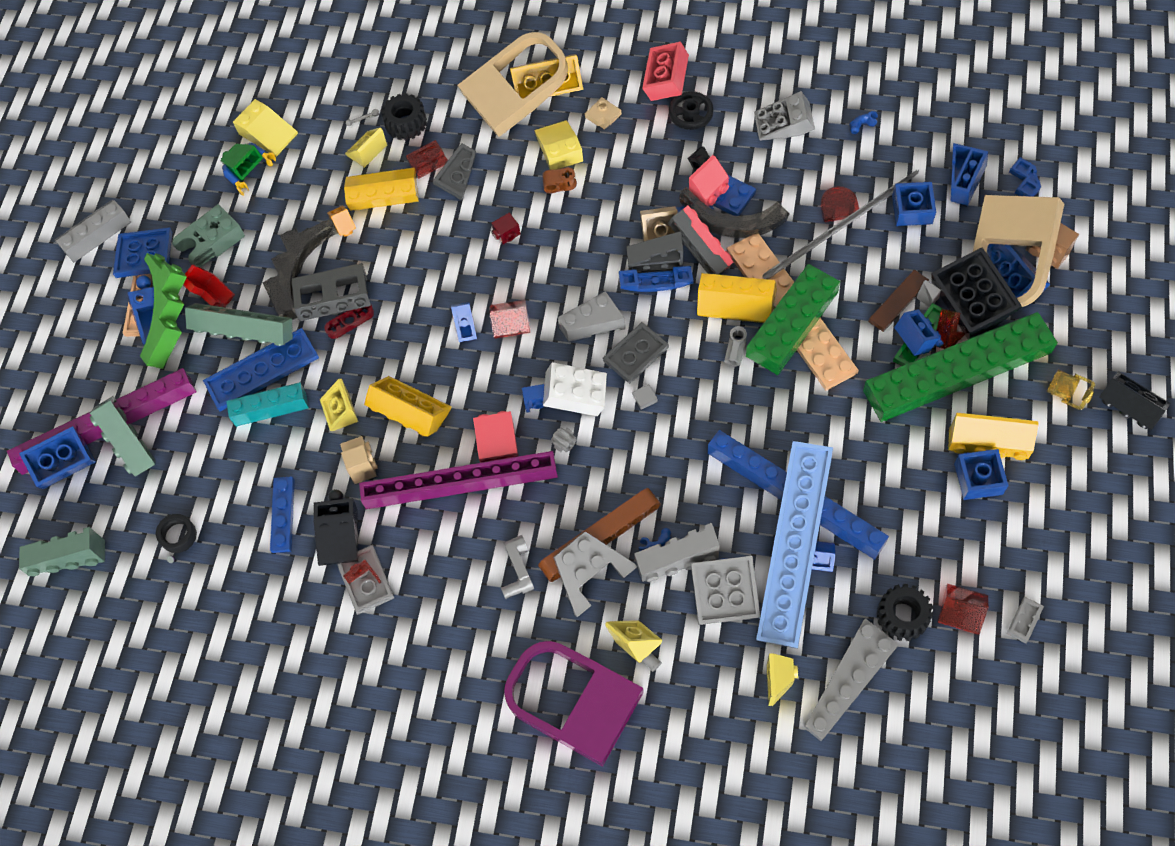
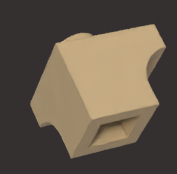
M601 97L585 113V118L595 125L606 129L622 113L621 109Z

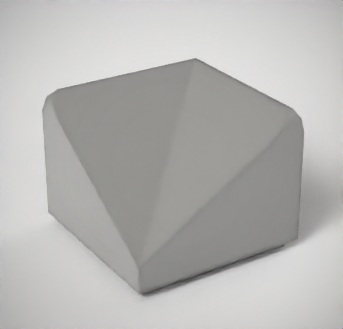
M925 280L916 298L930 307L932 303L935 304L939 299L941 290Z

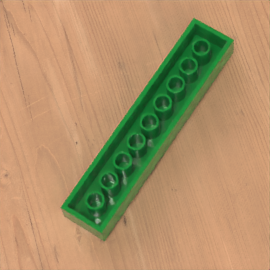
M1036 312L866 380L863 392L880 422H883L1049 355L1053 352L1058 342L1040 314Z

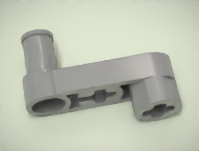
M522 535L504 542V546L518 576L516 582L501 587L505 599L534 589L520 556L529 551Z

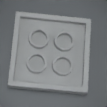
M752 556L691 563L698 625L760 618Z

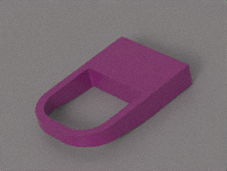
M544 641L530 646L523 652L507 678L504 693L509 709L518 719L603 767L640 701L644 690L643 687L560 643ZM551 652L558 654L593 674L561 730L522 710L514 700V687L529 661L541 653Z

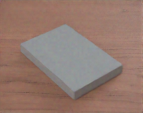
M373 545L358 551V562L337 564L357 615L394 599Z

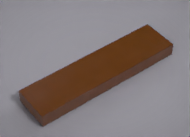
M913 270L869 318L868 322L884 332L917 296L925 280L929 282V279Z

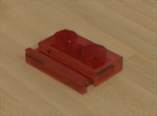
M436 140L406 155L412 168L415 167L418 179L444 166L448 161Z

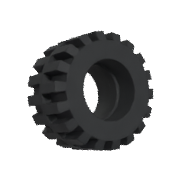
M408 93L390 97L391 100L385 102L386 105H383L381 111L388 134H391L393 138L397 137L398 140L414 139L416 135H421V131H424L425 126H427V118L422 101L418 97L415 98L412 94L409 96Z
M898 584L893 589H888L886 594L884 593L877 608V617H879V626L883 625L882 630L884 633L888 631L890 633L889 637L897 636L899 641H902L903 638L906 641H911L912 638L916 639L925 632L933 617V612H931L933 605L929 604L930 598L923 595L924 591L922 589L918 591L916 590L917 586L912 585L909 588L908 584H903L902 587ZM897 604L910 606L916 614V619L913 621L899 619L894 613L893 606Z

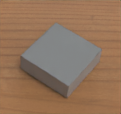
M649 384L632 392L641 410L658 402Z

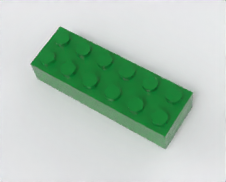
M807 264L747 345L746 357L774 374L779 375L838 294L841 281Z

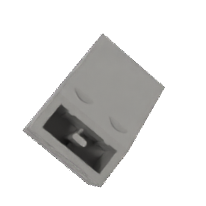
M802 91L754 111L760 141L796 137L815 130L810 102Z

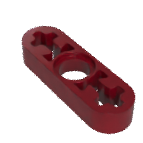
M372 305L346 311L327 322L325 331L328 337L337 339L374 316ZM353 317L354 321L352 323H345L346 318Z

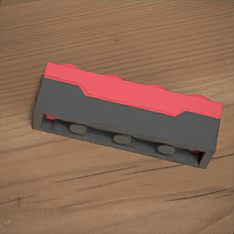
M686 206L669 220V226L675 233L681 231L682 242L708 274L720 275L734 263L731 255L724 251L720 241L712 236L708 226L700 221L694 209Z

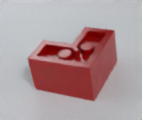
M192 265L185 273L187 278L183 285L190 292L201 296L211 306L225 308L235 296L214 273L196 265Z

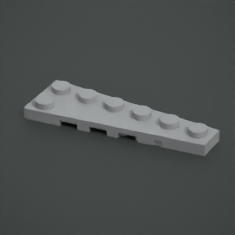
M865 618L804 728L818 740L822 741L899 644Z

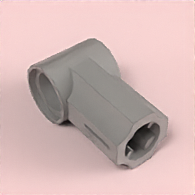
M736 326L730 331V339L724 363L729 366L736 367L741 365L747 339V332L743 327ZM740 336L742 339L737 340L734 337Z

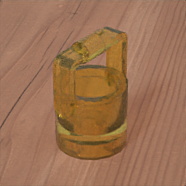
M1058 369L1047 392L1061 398V402L1082 410L1086 403L1090 402L1094 394L1092 391L1095 383L1076 373L1073 376ZM1081 379L1091 383V385L1086 390L1081 405L1078 406L1069 401Z

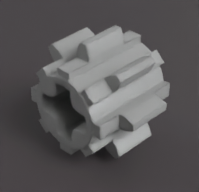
M561 427L557 429L551 438L554 448L560 452L563 450L565 452L570 451L577 441L573 435L574 432L569 428L563 429Z

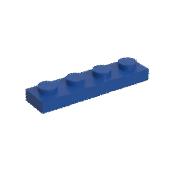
M293 477L274 478L270 538V551L272 553L291 552L295 483Z

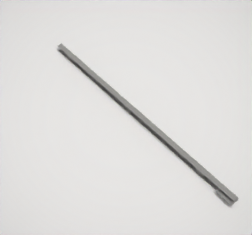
M919 170L914 171L898 183H908L907 181L916 176ZM895 185L768 270L762 277L764 279L771 278L893 194Z

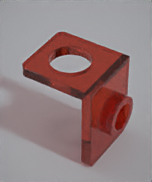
M366 560L353 565L343 575L348 584H350L369 570L379 584L382 582Z

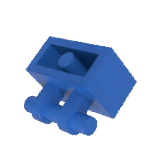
M919 309L904 312L894 327L914 356L929 353L934 345L941 347L944 344L939 332L933 329L931 321L926 319Z

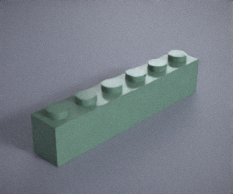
M198 303L185 307L186 329L194 330L197 333L210 332V335L222 334L228 338L241 337L242 340L253 339L258 340L259 343L272 342L277 346L285 345V343L293 339L292 318Z

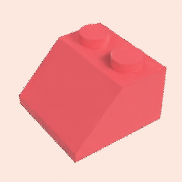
M714 155L689 177V199L704 210L712 206L721 194H725L729 188V177Z

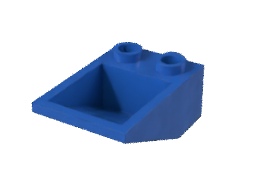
M142 275L136 280V285L141 290L128 292V301L142 344L145 345L153 316L154 287H150V278Z

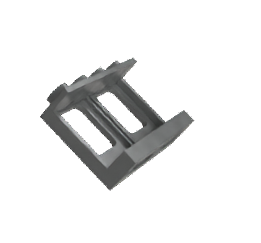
M363 263L292 278L294 309L299 321L371 306L367 293V274ZM358 283L359 291L357 293L338 296L337 287ZM322 291L323 299L321 301L302 304L301 295Z

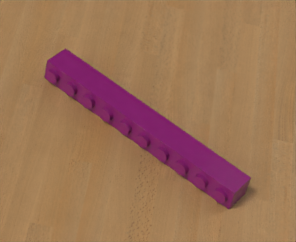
M182 368L116 399L117 402L114 405L116 408L124 411L127 418L126 423L131 424L197 391L190 376ZM88 412L8 450L7 454L12 467L24 475L28 473V470L19 453L72 426L86 444L102 438L101 433L103 431L99 426H94L89 418L91 414Z
M549 451L362 482L359 485L362 504L365 509H372L558 478L554 453Z

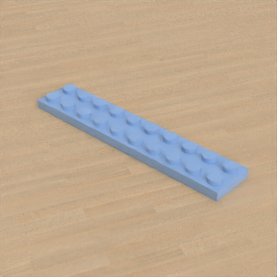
M796 441L792 443L756 638L757 641L798 649L833 447Z

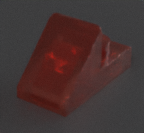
M941 309L936 331L941 335V340L944 344L939 348L946 349L954 346L966 334L957 331L961 313Z

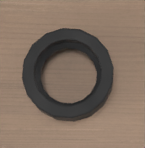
M181 514L166 516L156 528L157 541L165 550L171 553L186 551L196 540L197 531L194 524ZM184 524L187 527L184 538L177 543L167 542L166 533L173 525Z

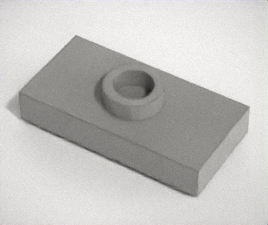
M1023 597L1006 634L1027 643L1044 606Z

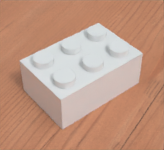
M552 362L545 375L543 406L598 416L605 407L607 373Z

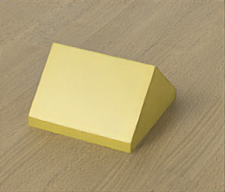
M376 128L367 131L345 154L365 168L387 146L383 130Z
M338 379L320 399L330 431H335L358 422L348 390L343 380Z
M639 620L609 621L605 623L614 641L638 663L646 658L662 642L661 638Z

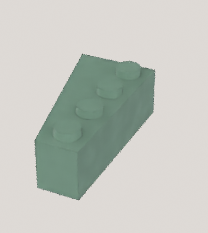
M112 396L95 406L91 410L89 418L94 426L101 428L103 439L107 443L110 441L113 445L112 451L116 457L123 459L125 462L123 466L129 474L133 473L136 477L155 465L156 460L143 440H138V433L133 425L126 423V414L122 409L116 408L114 403L117 401Z
M90 527L83 528V532L79 534L76 531L69 532L68 537H52L50 542L38 541L21 546L19 550V569L28 576H38L39 573L44 572L56 573L61 569L73 570L84 565L96 566L98 563L105 562V540Z

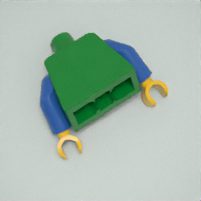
M254 143L235 144L229 151H225L222 154L220 161L223 164V174L234 186H237L240 195L244 196L241 189L246 188L249 191L246 183L239 181L243 180L263 157L268 166H273L270 159L276 161L274 153H265L264 149Z

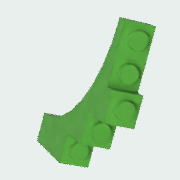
M147 253L144 260L149 266L152 275L154 307L150 330L140 357L147 366L163 369L182 333L176 323L184 306L178 293L187 276L182 272L181 267L175 264H168L162 255Z

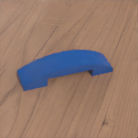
M691 266L673 267L672 271L637 273V270L618 272L620 288L629 291L657 292L693 284Z

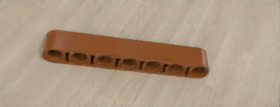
M646 488L583 532H587L607 545L656 511L661 503L652 491ZM583 532L552 552L538 564V567L550 582L560 578L553 557Z

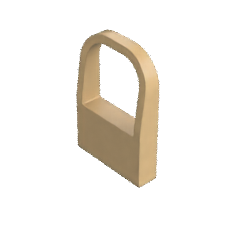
M539 32L527 33L517 38L457 86L495 134L500 137L534 111L563 84L568 72V63L562 50L549 36ZM534 44L545 45L559 59L558 70L549 80L522 99L501 75L500 71L527 47Z
M985 195L973 251L983 247L987 253L989 244L1041 247L1033 285L1027 293L1017 298L1022 307L1034 302L1045 288L1054 256L1064 203L1059 197Z

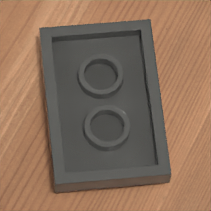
M641 322L603 357V362L630 384L669 348V344Z

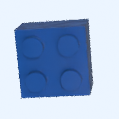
M932 182L896 183L892 194L896 226L933 224L936 206Z
M998 449L958 455L954 466L963 500L1004 494L1009 485Z

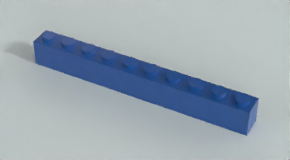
M719 430L708 444V454L782 501L787 472ZM825 496L820 525L875 560L886 545L889 536Z

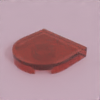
M832 187L824 192L821 199L824 222L843 220L859 209L856 195L845 187Z

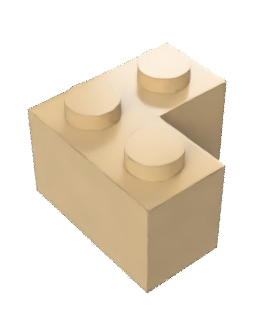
M361 436L340 444L346 470L354 484L377 476L375 469H378L371 454L372 449L369 441L365 442Z

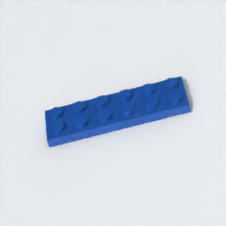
M300 328L292 332L293 339L285 343V345L277 346L272 343L204 379L203 382L217 409L222 411L227 408L226 401L252 395L319 359L304 330Z

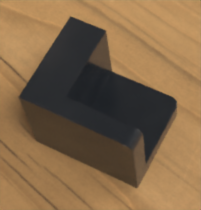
M701 146L687 159L694 171H696L710 156L705 147Z

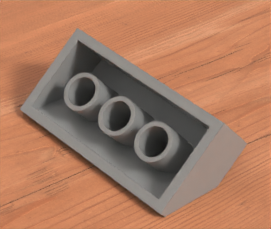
M111 200L54 240L71 261L75 263L129 225L131 221L117 202Z

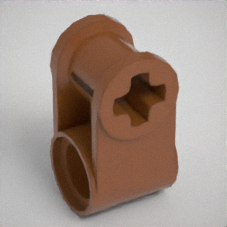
M572 168L547 170L542 174L543 187L546 193L570 191L577 186V181L574 178L575 172Z

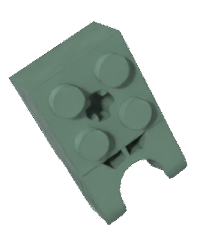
M217 204L173 238L172 244L178 251L182 252L195 247L188 256L189 263L201 267L213 257H219L244 238L245 235L240 225Z

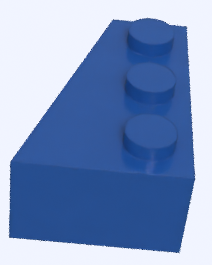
M953 143L951 202L969 205L987 167L988 151Z

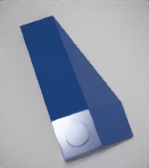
M989 244L987 249L989 258L1016 298L1027 293L1033 285L1036 268L1013 245ZM1048 281L1046 282L1044 290L1050 285Z

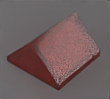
M526 300L490 305L489 312L494 338L531 333Z
M947 584L938 623L979 635L989 608L988 595Z

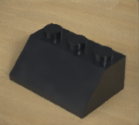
M1119 371L1099 396L1105 405L1109 407L1114 406L1120 410L1119 413L1126 418H1133L1140 427L1144 429L1149 428L1150 430L1154 428L1171 404Z

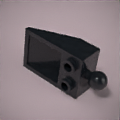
M337 489L329 492L328 501L314 502V530L318 566L358 562V509L353 498L343 499V493Z

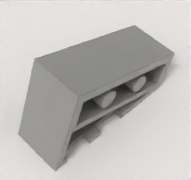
M606 291L558 317L559 328L568 342L588 338L598 333L606 334L608 331L625 329V318Z

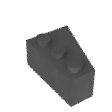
M681 231L627 246L628 270H637V273L671 271L673 267L683 266Z

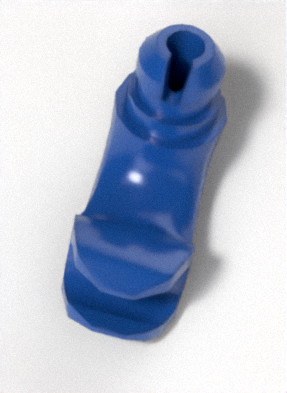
M871 111L853 119L849 124L851 133L857 134L863 123L874 127L877 124L876 118L878 114L875 111Z
M663 528L660 537L655 542H650L646 537L641 538L640 543L646 546H640L639 551L657 544L665 546V543L671 539L670 529Z

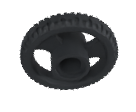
M683 92L682 95L674 97L669 105L671 121L682 129L697 130L710 122L713 116L711 100L700 92ZM684 101L682 107L677 106L680 102ZM703 103L707 107L705 117L699 115L700 104ZM682 115L684 121L679 119L677 116Z

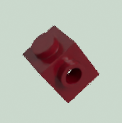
M510 212L492 222L493 230L491 233L502 244L514 240L515 237L521 234L519 224Z

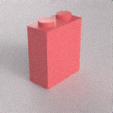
M500 411L492 415L482 414L473 418L480 463L519 457L511 411Z

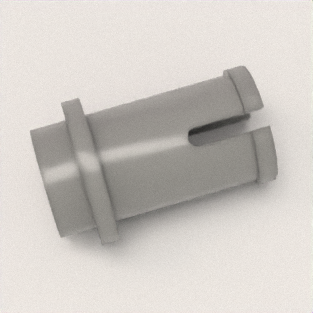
M652 653L642 660L652 672L662 664Z

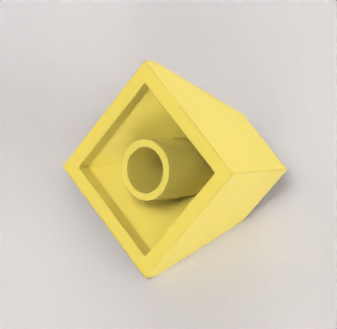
M769 653L766 664L768 704L773 706L793 685L794 678H798V667L794 665L792 658Z

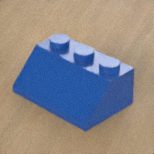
M73 426L19 453L36 487L45 489L96 463L87 444Z

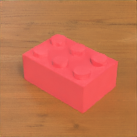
M681 42L650 48L642 88L651 101L682 95L689 54Z

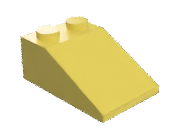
M256 99L233 121L240 136L267 152L274 153L276 157L298 134L279 115Z
M567 120L534 130L550 170L561 169L583 162L582 148Z

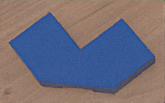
M1019 157L1009 171L1012 175L1023 180L1016 189L1015 194L1035 197L1041 189V184L1036 174V166Z

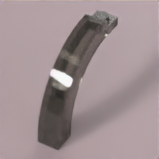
M687 187L681 191L679 196L680 203L684 207L689 206L691 209H694L700 221L708 226L710 232L726 237L747 238L758 233L763 235L780 227L787 221L790 215L778 202L757 214L732 216L709 208Z

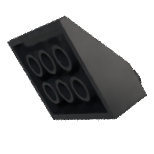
M983 247L931 273V283L940 288L941 299L968 340L989 332L1022 308V305Z

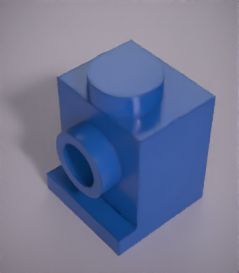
M544 384L522 388L526 413L530 412L531 408L541 409L544 407Z

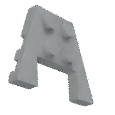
M583 532L553 557L576 617L580 616L591 606L579 588L608 563H611L622 578H625L638 567L635 563L587 532Z

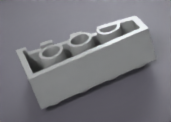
M712 523L705 525L706 529L697 532L696 529L689 531L688 535L682 539L677 537L669 539L665 546L657 544L634 553L642 582H652L663 575L672 576L682 569L691 570V563L718 559L720 544Z

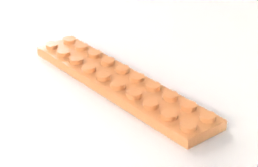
M758 232L727 247V252L731 255L733 262L743 276L747 278L764 279L762 277L763 274L780 263ZM782 269L768 279L775 280L777 292L774 309L794 283L785 269ZM819 318L797 351L826 391L858 374L859 370L822 319Z

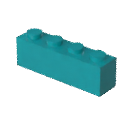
M300 382L226 401L229 418L235 427L309 408L306 391Z

